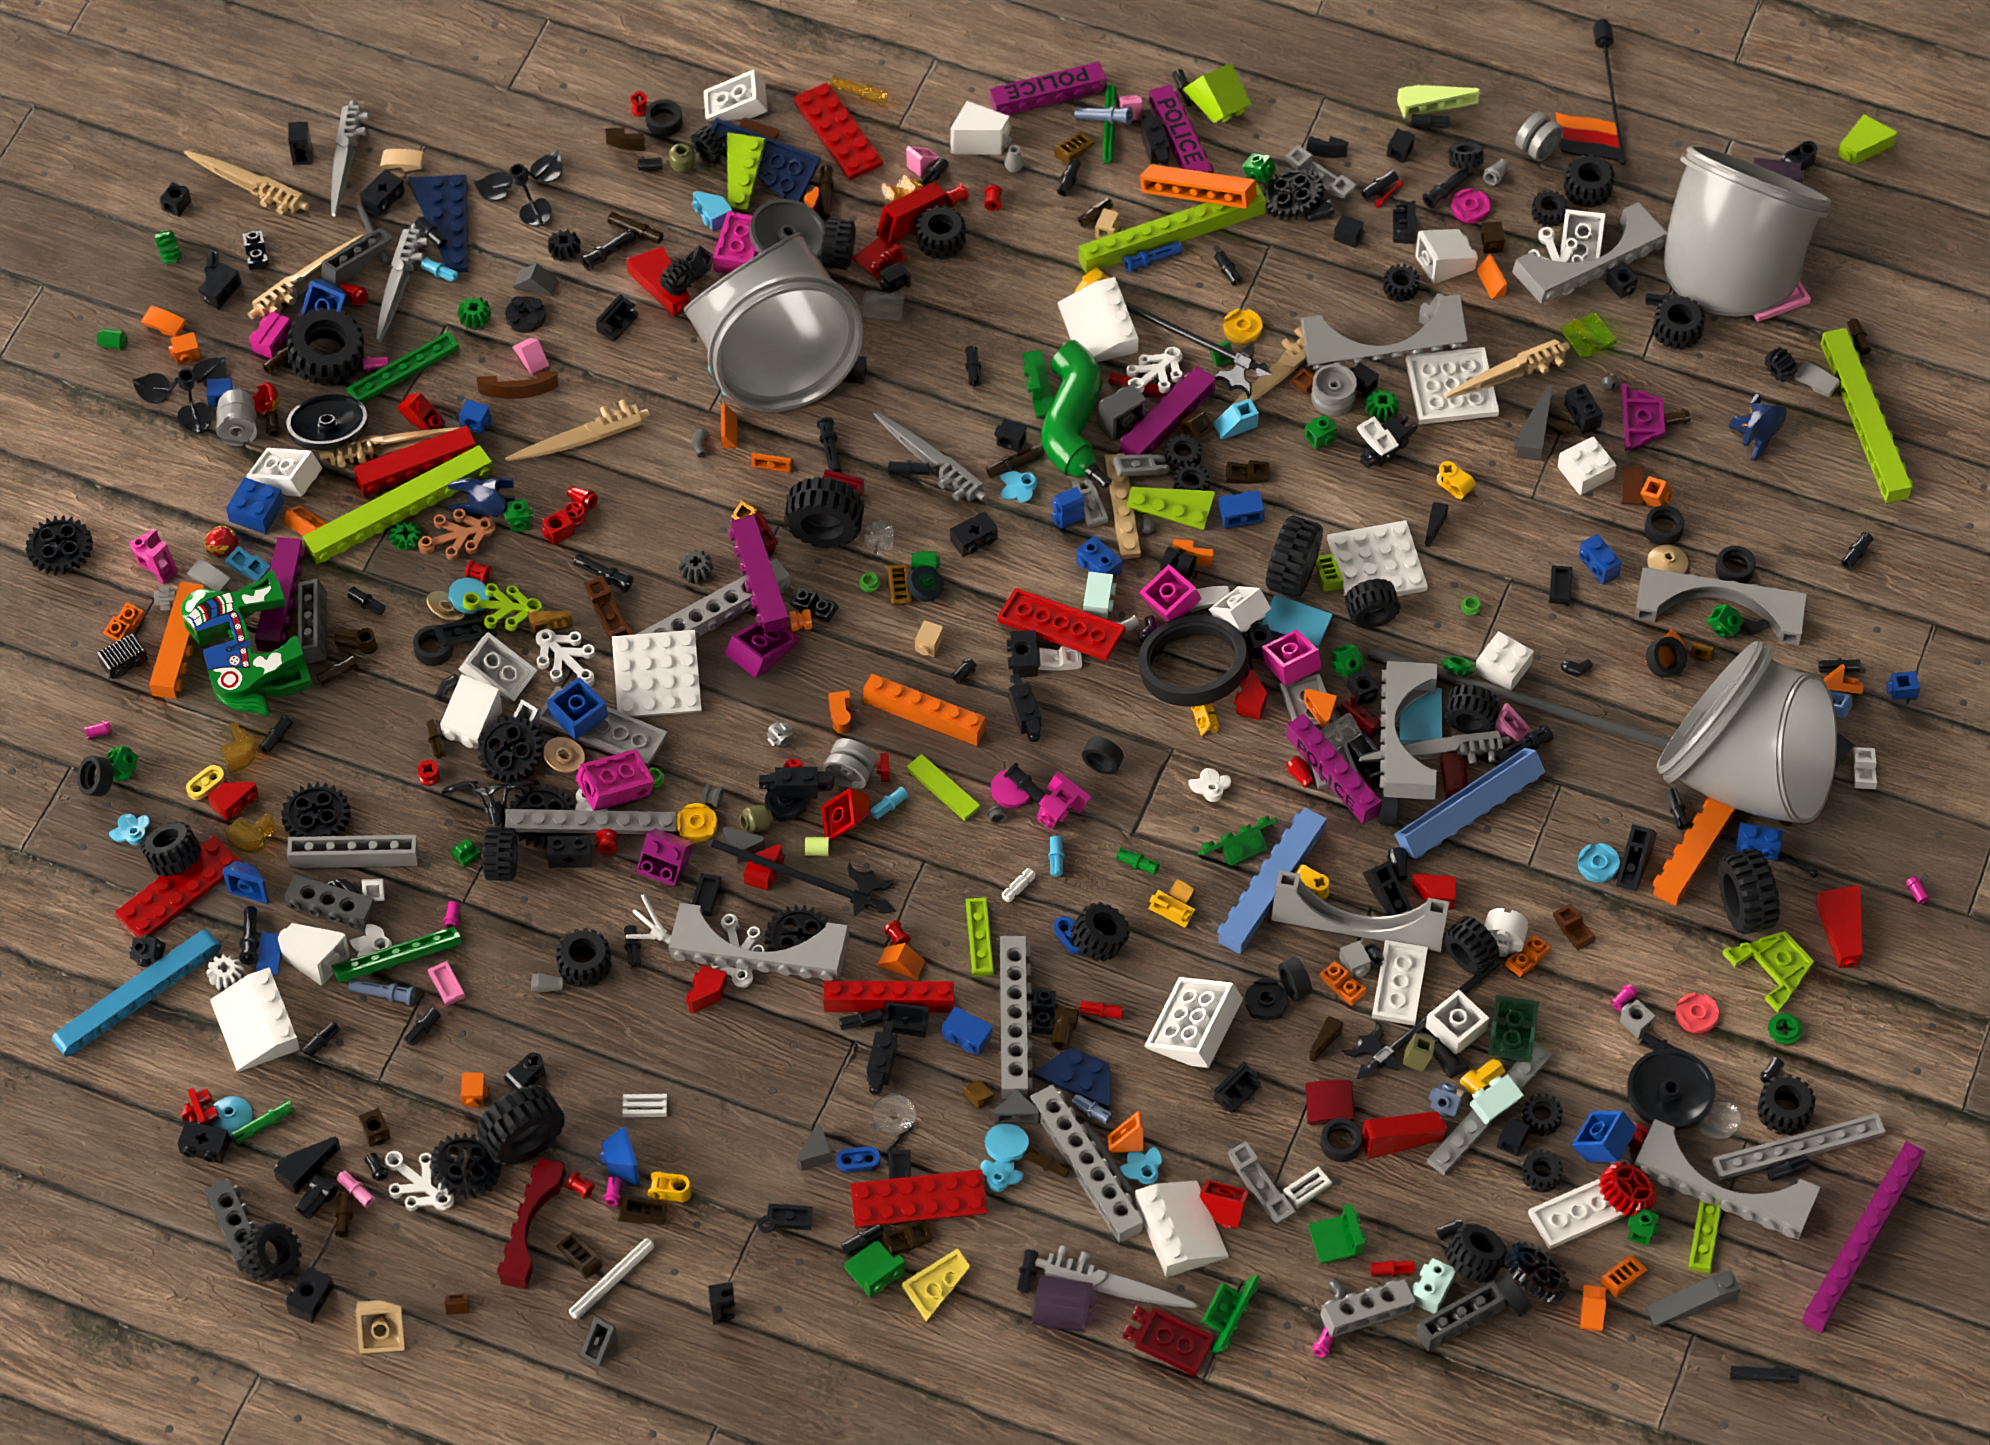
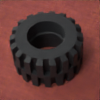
M1582 155L1580 158H1574L1573 162L1568 164L1564 181L1565 194L1568 195V199L1570 201L1574 200L1576 205L1581 204L1582 207L1590 206V208L1595 205L1600 206L1602 202L1606 203L1612 195L1615 179L1612 165L1607 164L1608 161L1606 159L1602 160L1600 156L1593 157V155H1588L1585 157V155ZM1584 180H1592V181H1595V182H1592V183H1591V182H1586V181H1584Z
M935 206L934 209L929 208L926 210V213L923 212L920 215L921 218H918L916 224L917 245L921 251H924L925 255H931V258L934 259L936 257H940V259H944V257L951 258L953 254L957 255L959 250L964 248L966 224L960 212H954L953 208L947 209V206H942V208ZM937 231H946V232H948V233H946V234H936V233H934V232H937Z
M836 218L828 219L825 224L821 245V262L823 267L844 270L849 268L855 246L856 228L854 221Z
M1671 296L1669 300L1664 299L1662 304L1659 303L1656 309L1653 323L1654 336L1658 337V341L1660 343L1663 342L1664 346H1671L1675 350L1676 348L1683 350L1685 347L1691 348L1693 344L1696 345L1699 339H1701L1705 322V312L1702 311V306L1697 305L1695 300L1691 301L1689 297L1682 298V296H1677V298H1674V296ZM1672 321H1681V322H1684L1685 324H1684V325H1679V324L1673 323Z
M1370 579L1360 582L1358 585L1353 586L1351 590H1348L1344 598L1351 623L1363 629L1380 627L1396 618L1401 609L1395 587L1391 581L1386 579Z
M1466 684L1456 686L1449 693L1444 719L1452 728L1466 734L1491 732L1496 725L1500 700L1490 690L1480 686Z
M176 821L164 824L152 831L145 838V842L142 843V852L156 875L173 876L190 868L197 861L196 859L200 857L201 852L200 844L191 827L184 822L178 823Z
M488 827L483 843V873L485 879L513 881L518 861L517 832L515 828Z
M1098 902V904L1091 903L1089 906L1087 905L1071 927V939L1075 940L1073 942L1074 946L1079 948L1078 951L1080 953L1086 954L1085 957H1092L1095 961L1101 959L1103 962L1107 961V959H1113L1129 938L1130 928H1128V921L1124 920L1125 916L1120 914L1117 908L1114 909L1109 904L1104 905L1102 902Z
M1462 917L1443 934L1445 947L1453 960L1464 970L1474 975L1480 974L1500 956L1499 947L1491 932L1473 917Z
M583 928V931L574 929V933L568 932L566 933V938L562 937L560 939V944L556 948L557 965L561 977L564 980L567 979V983L570 985L575 983V987L584 985L586 988L592 983L594 986L597 985L598 980L603 981L605 975L609 974L612 964L610 946L607 939H604V935L601 933L597 935L596 930L592 929L590 932L588 928ZM581 953H589L595 956L592 960L584 963L573 960L575 956Z
M1782 1074L1778 1075L1777 1079L1775 1077L1771 1078L1769 1083H1765L1757 1105V1110H1759L1758 1116L1762 1118V1124H1767V1129L1770 1131L1773 1129L1777 1130L1776 1133L1780 1135L1781 1132H1785V1135H1790L1791 1132L1797 1134L1800 1129L1804 1130L1807 1124L1810 1123L1815 1108L1816 1098L1813 1096V1089L1808 1088L1809 1084L1806 1081L1801 1082L1800 1077L1795 1079L1787 1074V1077H1784ZM1780 1099L1789 1100L1797 1106V1109H1782L1775 1101Z
M277 1222L251 1229L249 1231L250 1234H246L243 1238L245 1242H242L240 1248L243 1249L242 1252H239L240 1257H243L244 1260L241 1263L242 1266L247 1267L245 1271L248 1274L253 1273L252 1278H260V1281L263 1282L289 1276L301 1262L298 1258L302 1257V1252L299 1251L302 1245L301 1242H297L298 1235L292 1234V1228H286L285 1224H278ZM267 1241H270L276 1249L277 1257L275 1263L269 1261L266 1256L265 1246Z
M1469 1223L1458 1228L1446 1249V1259L1449 1260L1448 1263L1454 1268L1453 1270L1461 1274L1462 1277H1466L1473 1282L1477 1281L1478 1283H1483V1281L1490 1282V1280L1495 1278L1505 1261L1504 1257L1506 1256L1507 1247L1502 1242L1501 1237L1497 1236L1494 1231L1479 1224L1473 1225Z

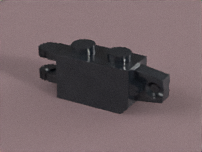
M1151 109L1143 110L1141 138L1150 164L1156 163V165L1168 167L1170 144L1160 116L1153 117Z
M1403 415L1398 420L1390 417L1381 426L1384 430H1389L1399 446L1381 456L1367 443L1366 450L1360 457V463L1369 469L1376 463L1382 465L1386 461H1390L1399 449H1404L1409 443L1408 438L1417 430L1418 424L1413 422L1406 428L1405 424L1409 417Z
M1019 674L1011 675L1010 682L1012 687H1009V701L1020 733H1026L1029 741L1037 742L1041 738V714L1029 682L1023 684Z
M775 767V772L759 775V789L773 791L775 796L780 799L818 798V792L833 790L835 776L831 772L818 771L817 767Z
M885 1021L883 1032H875L867 1066V1082L870 1085L869 1092L874 1096L882 1092L883 1085H889L897 1052V1035L893 1034L894 1022Z

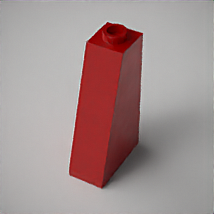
M932 182L883 206L876 236H881L891 245L895 244L917 227V220L921 218L920 215L923 212L926 213L927 209H934L935 206L942 208L947 193Z
M663 246L626 259L629 275L673 316L685 313L684 308L691 302L689 293L682 291V295L672 296L659 282L661 274H664V269L667 270V266L669 264L672 265Z
M1854 885L1818 892L1815 904L1838 969L1845 967L1853 968L1859 965L1862 957L1860 886Z
M1438 1111L1364 1120L1362 1144L1369 1160L1442 1141L1445 1131H1447V1125L1444 1118H1440Z

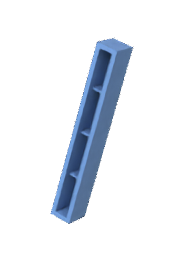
M1522 749L1395 833L1400 847L1405 849L1408 857L1420 858L1430 848L1439 846L1445 838L1457 834L1458 830L1463 826L1472 824L1474 819L1480 815L1487 814L1495 805L1505 802L1510 795L1522 791L1523 787L1528 783L1537 781L1539 776L1545 773V770L1536 750Z
M1304 807L1301 813L1295 815L1291 828H1287L1284 831L1280 844H1275L1271 851L1272 856L1269 860L1265 859L1262 863L1259 875L1253 876L1248 891L1244 890L1242 892L1237 907L1233 906L1231 908L1226 923L1222 922L1217 931L1219 934V944L1241 955L1273 907L1279 870L1294 873L1297 866L1304 862L1325 831L1327 818Z

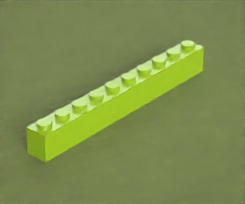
M1257 185V197L1247 209L1213 203L1197 205L1079 245L1078 261L1085 274L1095 267L1101 270L1122 263L1125 256L1131 257L1137 255L1140 251L1149 252L1177 241L1181 243L1265 214L1266 198Z
M1846 328L1823 332L1821 347L1833 376L1841 382L1838 385L1839 391L1885 503L1909 499L1910 492L1913 490V482L1906 474L1905 463L1901 462L1899 448L1894 445L1892 431L1887 428L1886 417L1880 411V403L1873 394L1872 383L1867 380V372L1860 363L1859 352L1855 351L1853 337L1848 334Z
M478 445L302 536L304 547H306V551L316 565L326 562L331 557L347 551L358 543H363L371 536L382 533L385 529L396 525V523L399 524L402 520L414 516L425 508L434 506L437 502L451 497L460 491L448 489L450 482L460 479L481 480L493 474L492 461L482 447Z

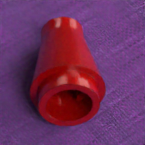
M346 282L339 286L347 294L346 298L354 305L362 306L366 303L368 292L365 288Z
M570 486L567 491V496L574 501L582 503L585 510H591L597 504L598 497L594 491Z
M1296 756L1287 762V772L1304 788L1313 784L1314 780L1304 759Z

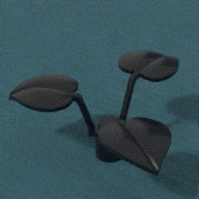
M552 152L539 158L532 164L530 171L522 164L517 163L511 166V175L509 176L503 172H495L481 180L475 181L474 184L478 192L491 201L505 198L508 195L507 188H511L513 182L516 185L523 186L530 203L523 205L520 209L519 216L521 221L529 226L544 225L551 217V205L544 198H539L533 202L526 183L528 175L535 180L541 179L543 182H551L560 177L563 168L560 152Z
M213 357L200 361L193 367V370L182 369L178 373V378H175L170 387L168 379L159 373H151L133 379V385L137 394L144 401L157 404L163 402L166 399V393H170L179 384L182 390L188 392L190 405L180 408L178 421L185 429L202 433L210 425L211 410L204 402L193 403L191 389L194 387L195 382L198 384L202 382L207 387V379H226V358Z
M535 779L519 780L510 784H494L480 788L476 785L478 781H462L445 787L442 790V796L449 790L465 787L473 788L472 793L478 795L485 813H488L490 825L505 822L504 809H507L508 792L529 783L538 785L540 781ZM503 788V802L501 804L500 801L494 800L493 794ZM482 795L490 797L491 802L488 803V806Z

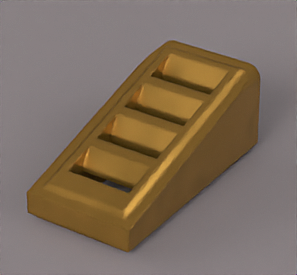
M1080 131L1055 147L1054 156L1068 165L1070 159H1078L1095 144V141Z
M908 564L887 565L891 605L912 604V596L907 587V578L909 576ZM903 574L904 577L893 578V575ZM904 581L905 584H894V582ZM905 588L906 591L895 592L894 589ZM907 595V598L895 599V596Z
M570 611L528 612L532 635L544 629L554 631L572 627Z

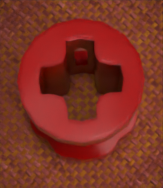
M636 91L630 96V102L633 104L631 112L634 116L643 117L646 115V109L648 108L646 104L647 95L644 92Z
M961 183L957 185V188L945 191L947 193L945 202L949 207H954L955 203L961 200L969 199L968 191Z
M989 185L985 188L987 198L984 202V207L989 211H997L1002 207V202L1000 201L1002 188L997 185Z
M470 560L465 569V577L480 579L482 583H486L491 575V566H482L474 560Z
M899 920L890 922L884 928V933L890 936L893 945L908 944L911 940L910 936L902 929V924Z
M574 1172L567 1181L566 1188L569 1190L573 1189L581 1194V1198L585 1200L592 1194L596 1184L581 1177L579 1172Z

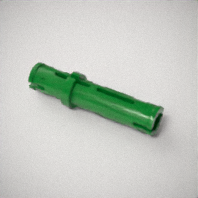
M287 1100V1102L273 1110L271 1108L268 1109L266 1114L234 1132L232 1131L231 1134L235 1138V1142L240 1144L272 1124H279V1120L295 1113V1108L290 1107L292 1106L290 1100Z

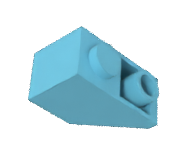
M699 191L693 192L692 206L696 212L701 214L703 223L706 226L708 225L712 231L723 227L727 211L732 212L724 197Z
M1247 399L1231 405L1213 422V427L1220 439L1224 440L1257 428L1259 413L1252 400Z

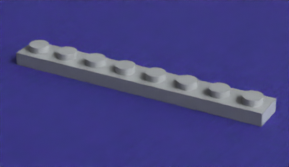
M506 809L505 824L506 828H515L516 832L597 833L602 829H612L617 834H647L657 828L675 835L676 812Z
M1535 1041L1504 1076L1508 1074L1519 1090L1522 1091L1550 1061L1553 1054ZM1472 1110L1432 1153L1427 1163L1445 1175L1497 1117L1485 1125L1477 1113Z
M1878 1113L1717 1156L1713 1158L1712 1163L1719 1180H1724L1784 1163L1785 1160L1789 1162L1804 1156L1809 1157L1885 1136L1886 1131Z

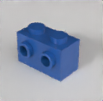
M1259 490L1219 497L1218 509L1224 529L1264 522L1265 509Z
M1598 533L1581 542L1580 559L1603 585L1620 575L1622 561Z
M1095 535L1076 549L1077 564L1088 572L1113 574V578L1122 572V559Z
M1740 823L1735 853L1756 849L1764 854V858L1777 861L1783 830Z
M956 1006L942 1025V1037L947 1042L956 1043L966 1052L975 1053L980 1056L993 1036L992 1025Z

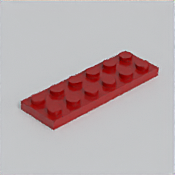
M827 82L793 97V102L849 181L883 166V160Z
M1016 587L996 617L997 623L1020 631L1036 630V636L1104 661H1108L1126 632L1124 625Z
M213 835L200 845V857L196 859L197 861L190 868L173 876L161 875L117 909L115 916L137 938H141L142 935L152 936L224 880V867L235 861H241Z
M982 1169L850 1183L855 1228L873 1227L877 1224L883 1226L987 1214Z

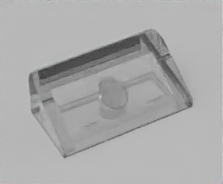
M1350 713L1343 715L1319 730L1336 750L1362 734Z

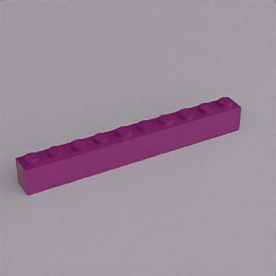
M1907 1141L1904 1143L1808 1305L1801 1323L1819 1333L1823 1332L1922 1164L1926 1151Z

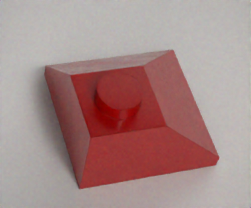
M848 788L823 804L821 809L825 837H829L830 843L865 819L871 813L869 796L853 788Z
M1207 1179L1199 1197L1216 1223H1220L1225 1228L1233 1229L1234 1227L1238 1228L1241 1223L1250 1190Z

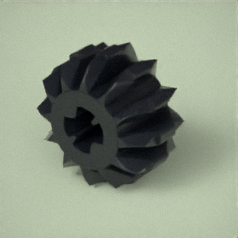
M560 229L559 233L553 232L552 237L549 238L548 252L552 255L553 259L558 258L560 262L566 259L569 262L570 258L576 259L577 254L580 253L581 241L575 232L570 233L569 229L563 232Z
M1778 347L1769 352L1765 357L1764 363L1767 366V370L1770 371L1771 376H1774L1776 380L1784 382L1791 379L1798 372V365L1795 363V359L1786 349Z

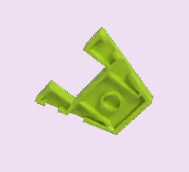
M1786 931L1760 938L1756 942H1745L1735 948H1725L1722 953L1734 967H1737L1752 956L1780 985L1765 997L1766 1002L1777 1013L1782 1010L1814 963L1813 959Z

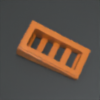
M1631 1254L1601 1277L1600 1284L1617 1298L1644 1275L1648 1269ZM1632 1263L1639 1270L1636 1272L1629 1264ZM1626 1268L1633 1275L1630 1276L1623 1269ZM1618 1273H1621L1626 1278V1280L1624 1281L1618 1275ZM1613 1278L1617 1279L1620 1284L1618 1285Z

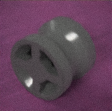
M706 784L702 793L701 803L705 805L709 803L719 808L723 799L724 788H714L711 784Z

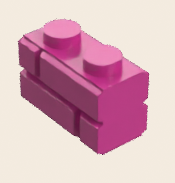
M273 311L267 317L264 316L258 330L253 331L250 335L249 341L252 350L258 354H263L265 357L272 358L273 354L279 350L288 337V332L292 325L290 318L280 316V314Z

